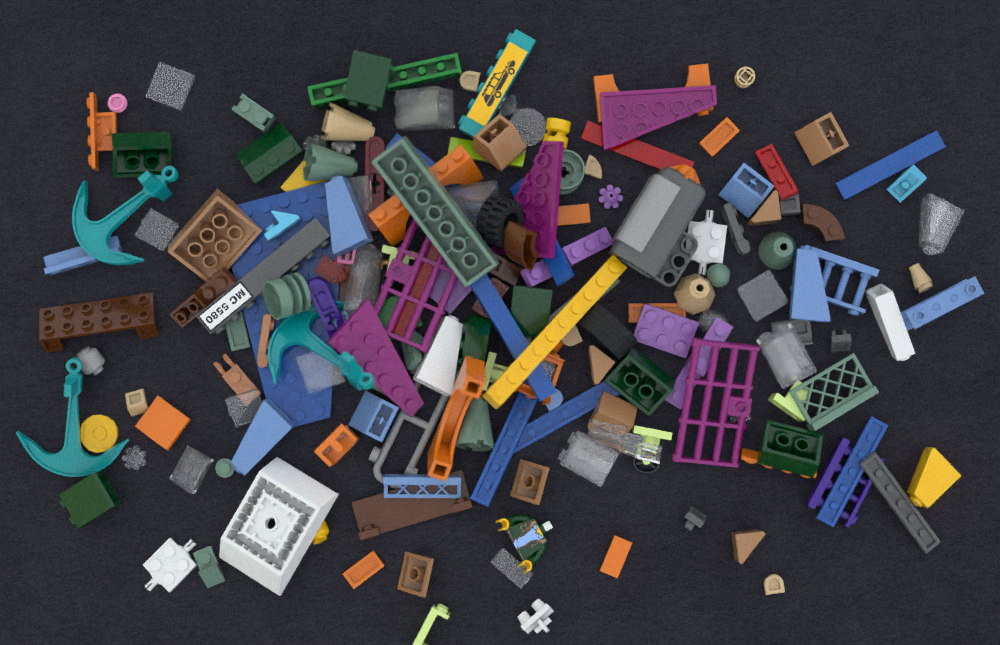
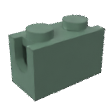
M242 93L240 102L237 106L234 105L232 110L266 134L276 120V117Z

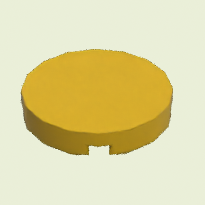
M92 415L82 423L80 428L82 444L89 451L95 453L106 452L116 444L119 436L115 421L105 415Z

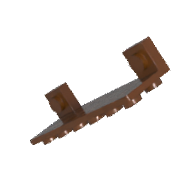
M152 292L41 308L39 310V341L45 353L64 350L62 339L133 328H136L140 339L159 336V329L154 316V295Z
M459 470L449 473L461 474V498H384V493L353 501L352 507L360 531V540L449 513L472 508L463 471ZM408 485L406 489L410 493H416L420 487L418 485ZM427 485L425 487L429 493H436L440 489L437 485ZM446 485L444 487L448 493H457V485ZM401 488L388 491V493H397Z

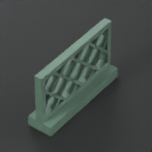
M852 353L791 389L789 393L807 422L808 430L816 431L878 394L879 391L876 386L872 385L856 355ZM852 359L855 365L854 372L844 370L846 362ZM836 370L840 372L838 382L829 380L830 371ZM843 373L853 375L850 385L841 383ZM856 376L862 378L866 386L861 389L854 387ZM815 380L824 381L822 391L812 389ZM828 382L837 385L834 395L825 393ZM840 386L849 388L846 398L838 396ZM798 390H808L806 401L799 399L796 394ZM812 392L821 394L819 404L809 402ZM824 395L834 398L832 406L829 408L822 406ZM808 405L818 407L816 416L809 417L807 413Z

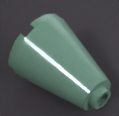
M310 143L307 145L304 155L306 167H303V177L305 181L327 180L337 175L352 177L353 173L357 172L358 164L353 157L315 143Z
M777 231L767 234L761 240L758 254L765 266L780 270L793 263L797 247L791 236Z
M473 397L458 433L455 445L457 448L466 450L467 446L472 448V451H490L491 448H494L488 403L484 401V398L480 397L477 399Z

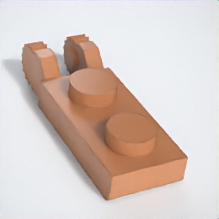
M268 314L263 316L257 356L259 368H264L268 364L266 350H268L271 338H268L269 330L273 331L275 319H271L272 316Z
M225 353L223 359L232 367L226 372L217 361L213 364L223 375L224 380L247 406L261 392L239 365L235 364Z

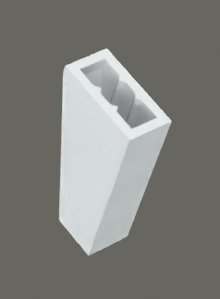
M882 283L865 290L866 297L892 357L897 361L909 359L911 355L915 354L893 291Z
M452 315L441 318L430 341V349L428 353H424L422 361L413 377V380L444 396H450L453 390L463 324L458 322L459 319Z

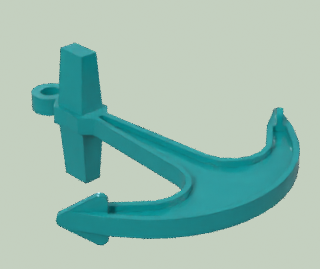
M173 166L164 167L161 175H154L147 170L138 177V180L144 186L143 190L99 221H91L87 216L88 185L87 181L84 180L78 189L72 211L73 230L80 246L93 258L106 264L130 265L144 262L143 258L112 251L109 247V238L113 231L149 197H157L162 201L170 197L173 193L167 187V182L176 181L178 171Z
M336 301L340 312L352 306L349 302ZM314 303L311 304L308 311L298 314L292 313L291 316L286 317L274 331L268 347V362L274 384L277 383L283 351L292 345H301L339 367L342 375L347 377L350 384L359 391L361 389L368 390L374 386L375 381L372 374L364 373L363 368L357 364L353 356L346 351L339 356L311 332L312 322L320 316Z
M76 357L69 359L66 363V369L69 374L65 377L64 397H69L63 449L56 453H49L44 451L29 437L19 431L16 432L23 447L34 461L50 472L68 477L87 476L101 471L111 464L129 441L127 438L98 456L89 455L82 449L78 395L82 391L83 371H80L83 364ZM71 363H76L77 368H73Z

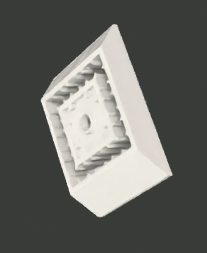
M276 457L258 472L220 540L219 558L281 596L339 494ZM274 518L276 522L275 527L269 529L268 522Z

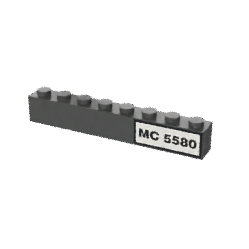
M314 218L196 315V317L210 334H220L226 329L225 324L229 321H236L241 316L240 312L245 308L249 310L256 304L255 300L258 297H264L263 285L266 281L276 278L282 279L287 273H294L301 267L299 264L303 260H310L315 255V250L319 247L323 249L330 243L331 235Z

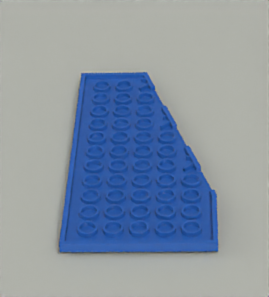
M328 181L237 205L262 229V232L231 266L237 282L314 218L330 234L325 184ZM271 210L294 214L300 217L301 221L271 242L264 236L267 232L266 228L274 223L276 225L279 224ZM330 238V243L323 249L319 247L315 250V255L308 261L303 260L299 264L301 267L295 272L300 273L304 277L307 285L313 277H322L327 282L335 301H339L341 264L337 263V255L333 254ZM261 296L255 300L256 304L249 310H246V308L243 310L256 363L258 361L257 356L263 316L265 314L271 315L266 307L264 297L262 298ZM331 314L329 323L333 322L334 320ZM319 316L312 322L310 330L335 351V348L327 342L330 336ZM285 318L279 320L275 319L273 331L269 330L268 338L272 337L278 325ZM292 345L286 348L281 355L280 372L275 384L269 368V362L264 368H259L257 364L266 399L269 397L296 424L294 427L331 417L334 364L304 346Z

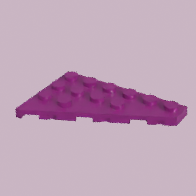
M543 141L539 148V153L533 160L535 163L530 173L526 174L520 186V191L514 198L515 201L522 205L524 211L523 226L537 233L535 249L539 253V258H555L564 142ZM493 245L490 248L495 254L506 255L503 247Z

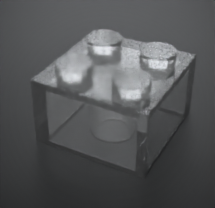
M330 345L329 347L336 352V349ZM314 352L296 357L308 394L347 382L339 367Z

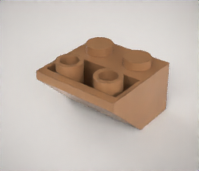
M832 112L794 133L812 166L849 147Z
M500 114L474 136L473 150L501 172L527 149L514 124Z

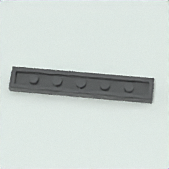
M873 451L859 462L861 468L921 550L927 554L941 541L877 453Z

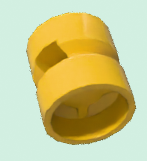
M547 118L545 126L547 133L544 134L543 141L564 142L563 149H567L568 138L566 134L570 133L571 122L558 118Z

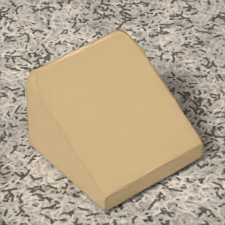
M144 389L125 394L127 410L131 416L147 411L149 406Z

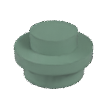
M227 458L219 460L215 466L216 473L223 478L230 477L235 470L231 460Z

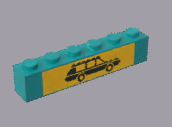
M515 29L514 33L510 32L507 36L505 49L499 50L495 58L498 60L495 66H490L486 73L489 77L485 83L481 82L477 89L478 96L476 99L472 98L467 108L470 110L466 116L462 115L458 122V125H460L459 131L473 139L493 119L536 43L535 39Z

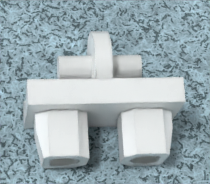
M537 599L531 605L536 611L532 617L526 611L518 616L522 624L520 627L527 634L533 629L537 634L542 629L547 633L550 631L547 625L551 622L548 616L554 610L548 604Z

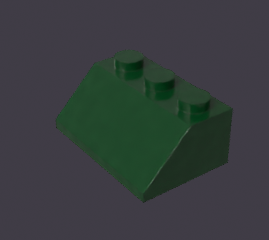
M281 122L238 152L236 157L253 182L258 186L303 155L304 152L283 122Z
M170 131L112 133L113 178L140 177L147 170L154 175H161L164 167L172 166Z
M469 315L468 322L464 321L462 333L466 334L465 339H461L459 350H463L462 356H458L457 367H460V369L466 356L485 362L491 328V320L489 318Z
M633 346L625 356L617 361L604 380L648 416L672 393L676 383L672 377Z
M767 420L759 446L757 463L813 478L820 463L823 434Z

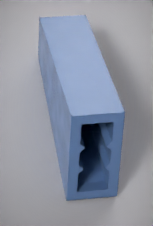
M340 175L332 177L330 182L325 184L333 254L341 257L373 241V237L349 179Z
M800 246V249L795 250L789 319L828 323L830 322V313L817 250H812L811 246Z
M269 397L261 403L231 461L234 469L244 476L296 425Z

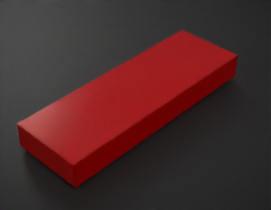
M772 144L755 152V156L771 184L774 185L773 188L778 192L781 201L799 193Z

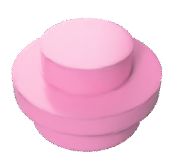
M113 94L108 100V107L113 112L121 113L127 107V99L122 94Z

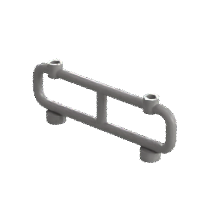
M419 364L413 371H410L411 374L415 375ZM456 366V373H455L454 385H455V382H456V380H457V377H458L459 371H460L459 367H457V366ZM414 381L413 384L418 391L421 383ZM441 395L429 422L414 415L409 417L402 409L400 410L382 449L374 446L368 459L375 463L373 474L376 480L383 484L384 475L381 473V467L404 419L425 429L404 474H417L419 469L416 468V465L449 396ZM388 485L395 489L401 488L399 485Z

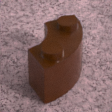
M802 204L800 206L801 226H809L815 229L820 235L822 243L845 239L840 223L829 211L811 204Z
M509 221V224L504 229L505 253L509 259L532 271L539 255L535 249L537 233L519 223Z

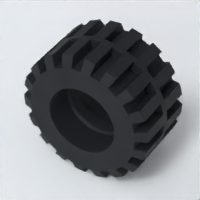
M499 195L487 198L485 203L482 204L476 219V230L486 243L504 248V229L509 224V221L523 225L524 211L522 205L518 201Z

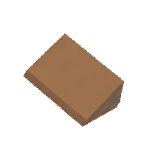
M776 190L770 193L747 222L749 226L777 223L781 220L779 196Z
M594 345L588 347L592 383L596 385L599 384L615 362Z
M603 391L587 426L623 441L633 428L638 407Z
M520 459L510 496L539 505L549 467Z
M759 529L731 532L734 559L743 564L766 533Z
M405 551L397 589L426 598L434 557Z

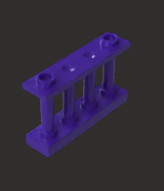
M840 437L805 504L812 509H815L816 506L822 507L825 501L824 497H822L825 489L831 490L834 484L833 480H831L833 473H840L843 468L842 463H840L842 456H849L852 451L848 439ZM863 476L860 477L858 483L863 486L859 494L852 493L849 498L854 504L849 513L843 510L840 515L841 518L845 519L843 523L845 527L853 526L858 518L856 513L872 484L869 477L867 479Z

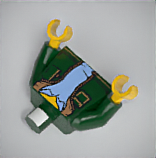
M514 514L507 518L496 520L495 523H502V528L498 529V531H507L523 561L518 564V568L524 565L526 571L523 574L529 572L532 566L541 559L546 550L547 540L544 534L553 530L549 519L538 524L535 518H531L529 515Z

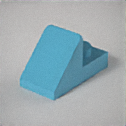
M913 164L887 190L901 203L927 177Z
M271 210L279 224L276 225L274 223L266 228L267 232L264 236L271 242L301 221L298 215Z

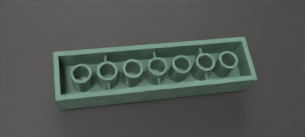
M406 136L371 161L465 287H468L498 265V258Z

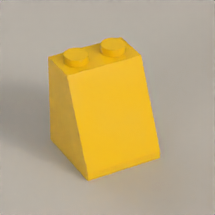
M926 447L923 450L907 491L910 495L909 499L916 507L929 508L961 477L956 469L934 447Z

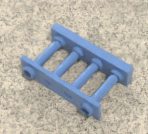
M812 247V250H817L819 260L824 261L823 264L825 266L822 272L824 288L828 282L832 267L834 268L835 265L842 267L843 273L835 297L833 299L826 296L827 303L848 309L847 313L855 316L864 314L866 309L860 308V304L868 280L876 278L879 269ZM854 271L860 273L861 280L851 305L841 300L849 276Z
M974 276L900 313L908 331L942 316L984 294Z

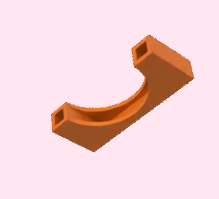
M708 64L690 65L688 67L685 87L711 86ZM613 74L593 77L598 124H602L600 93L619 91ZM713 107L697 113L698 116L709 115Z
M461 144L430 167L443 186L461 184L470 189L484 178L471 156ZM395 194L368 214L392 247L404 239L406 223L410 216V212Z
M466 356L428 451V476L443 481H446L453 465L454 449L464 415L473 397L480 398L486 382L485 362L469 356Z

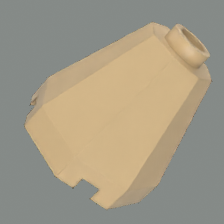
M697 273L681 278L673 293L677 300L678 308L691 315L709 310L715 298V292L710 281Z

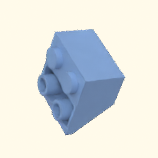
M743 163L719 193V196L749 218L773 189L774 185Z
M365 391L349 426L383 442L400 407Z

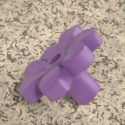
M607 185V190L604 188L600 190L599 193L603 196L598 199L600 203L605 202L604 208L609 209L611 205L613 208L619 206L618 202L623 200V196L618 195L621 192L620 188L616 187L613 189V185Z

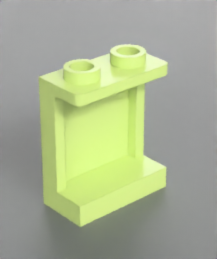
M440 603L438 605L433 604L412 645H428L423 641L437 615L448 620L450 616L448 607Z

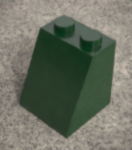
M353 50L344 100L348 102V105L353 107H359V105L367 106V110L378 112V109L383 110L394 67L392 59Z
M514 286L511 315L524 337L531 338L532 342L549 324L552 290Z
M103 471L94 472L59 494L61 506L68 510L71 515L69 516L71 523L78 528L87 525L122 504Z

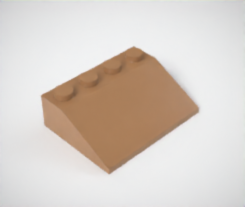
M216 189L168 244V253L206 281L223 267L228 270L262 232V229L229 197Z

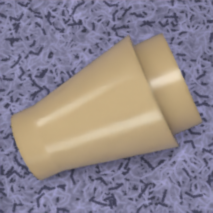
M919 263L909 267L915 290L922 293L933 287L931 278L921 268Z

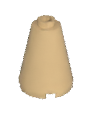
M330 102L328 104L331 109L330 111L326 110L322 131L325 132V136H321V140L368 141L370 137L374 136L375 127L372 126V122Z

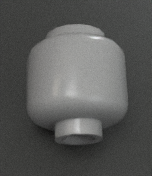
M87 346L76 355L82 361L83 366L81 370L84 374L89 375L93 373L95 376L104 369L102 365L105 359L95 347L90 348Z

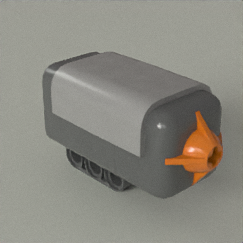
M682 164L665 167L656 174L651 175L612 239L614 244L608 254L610 256L614 255L626 266L664 287L675 285L698 248L697 240L684 232L706 196L705 189L701 186L696 171L692 167ZM685 240L692 242V249L690 251L684 248ZM676 256L680 257L683 261L680 267L674 265V258ZM666 273H670L673 277L672 282L669 284L664 281Z

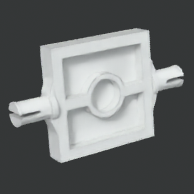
M706 210L705 221H691L688 226V234L693 236L698 242V248L691 260L699 263V275H701L702 267V275H706L707 264H723L727 225H719L712 222L713 210H710V217L709 210ZM687 240L686 250L690 251L692 249V242Z
M169 538L143 564L152 577L145 587L151 591L157 584H160L168 592H172L197 566V563L189 554V551L196 543L190 539L184 546H181L172 538Z

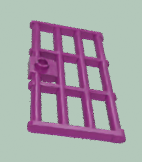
M413 218L401 246L397 248L398 253L395 259H392L385 277L387 278L384 285L380 287L381 292L374 305V310L377 316H379L388 293L399 296L385 329L387 335L413 346L423 353H428L430 341L441 316L445 314L444 309L458 276L452 269L443 266L445 259L440 253L436 262L425 258L431 245V240L427 235L418 255L407 250L418 226V223ZM405 255L416 259L413 267L402 262ZM424 262L434 267L420 299L417 300L408 295ZM440 270L450 273L451 276L436 308L426 302ZM393 281L404 284L402 292L391 289ZM408 300L417 304L404 336L401 337L392 332L404 304ZM427 308L435 313L422 343L419 345L410 341L423 309Z
M692 338V353L688 377L685 378L686 389L681 417L678 419L680 425L672 461L738 468L740 466L738 461L743 432L747 426L745 421L746 417H749L752 403L750 393L754 386L752 381L760 346ZM701 345L712 346L707 379L695 378ZM720 347L731 348L725 381L714 380ZM739 349L750 350L744 383L733 382ZM694 384L705 385L700 419L689 418ZM713 386L724 387L719 421L707 420ZM732 388L743 389L742 396L731 395ZM727 415L738 416V422H726ZM687 424L699 425L693 457L682 456ZM706 425L717 427L712 459L701 458ZM725 427L736 429L731 461L720 460Z

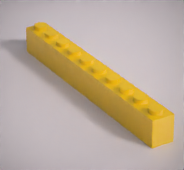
M612 255L482 397L495 409L499 408L627 267Z

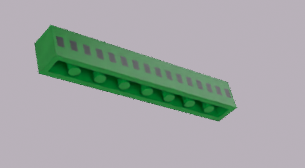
M454 53L393 67L387 92L462 75L458 54ZM348 78L308 86L313 109L327 106L330 102L334 104L345 102L344 95Z

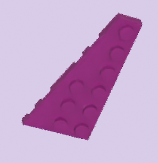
M716 85L600 93L604 151L716 106Z
M366 298L327 342L339 353L342 354L346 351L353 356L357 364L363 368L364 373L372 374L375 381L374 385L409 417H412L424 402L372 304Z

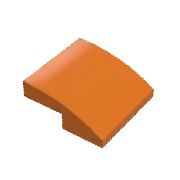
M157 396L135 427L160 446L169 450L191 419L162 397Z

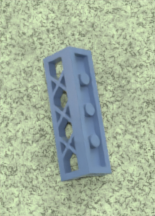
M117 235L110 237V249L123 253L119 237ZM81 246L43 257L46 265L44 272L49 276L99 262Z
M384 474L383 476L384 498H461V474H449L446 481L430 477L428 474ZM388 485H399L401 487L397 493H388ZM408 485H418L420 489L416 493H410L406 487ZM427 485H437L440 489L436 493H429L425 487ZM446 485H457V493H448L444 487Z

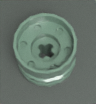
M564 149L562 170L567 175L565 178H562L561 175L560 195L570 194L575 191L581 184L585 173V165L582 158L574 151Z
M298 272L285 275L282 279L276 278L266 281L263 285L266 307L271 316L276 320L289 317L292 313L298 314L308 311L311 307L309 287L304 277Z

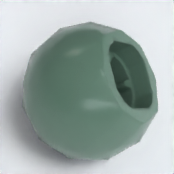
M721 263L714 264L708 269L707 279L712 286L723 287L728 283L730 270L726 265Z

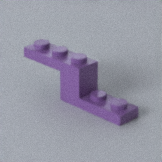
M604 227L563 247L562 251L570 267L587 257L613 245L614 241H612L607 228ZM544 259L535 263L532 271L526 268L520 271L525 283L530 288L553 277Z
M716 317L703 339L725 342L733 326ZM701 345L695 378L699 379L706 374L712 346ZM691 355L675 380L674 390L665 399V401L678 409L683 407L686 389L685 378L688 377Z

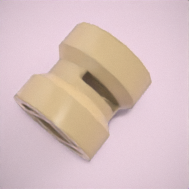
M750 67L740 68L734 76L735 84L740 88H748L755 80V72Z

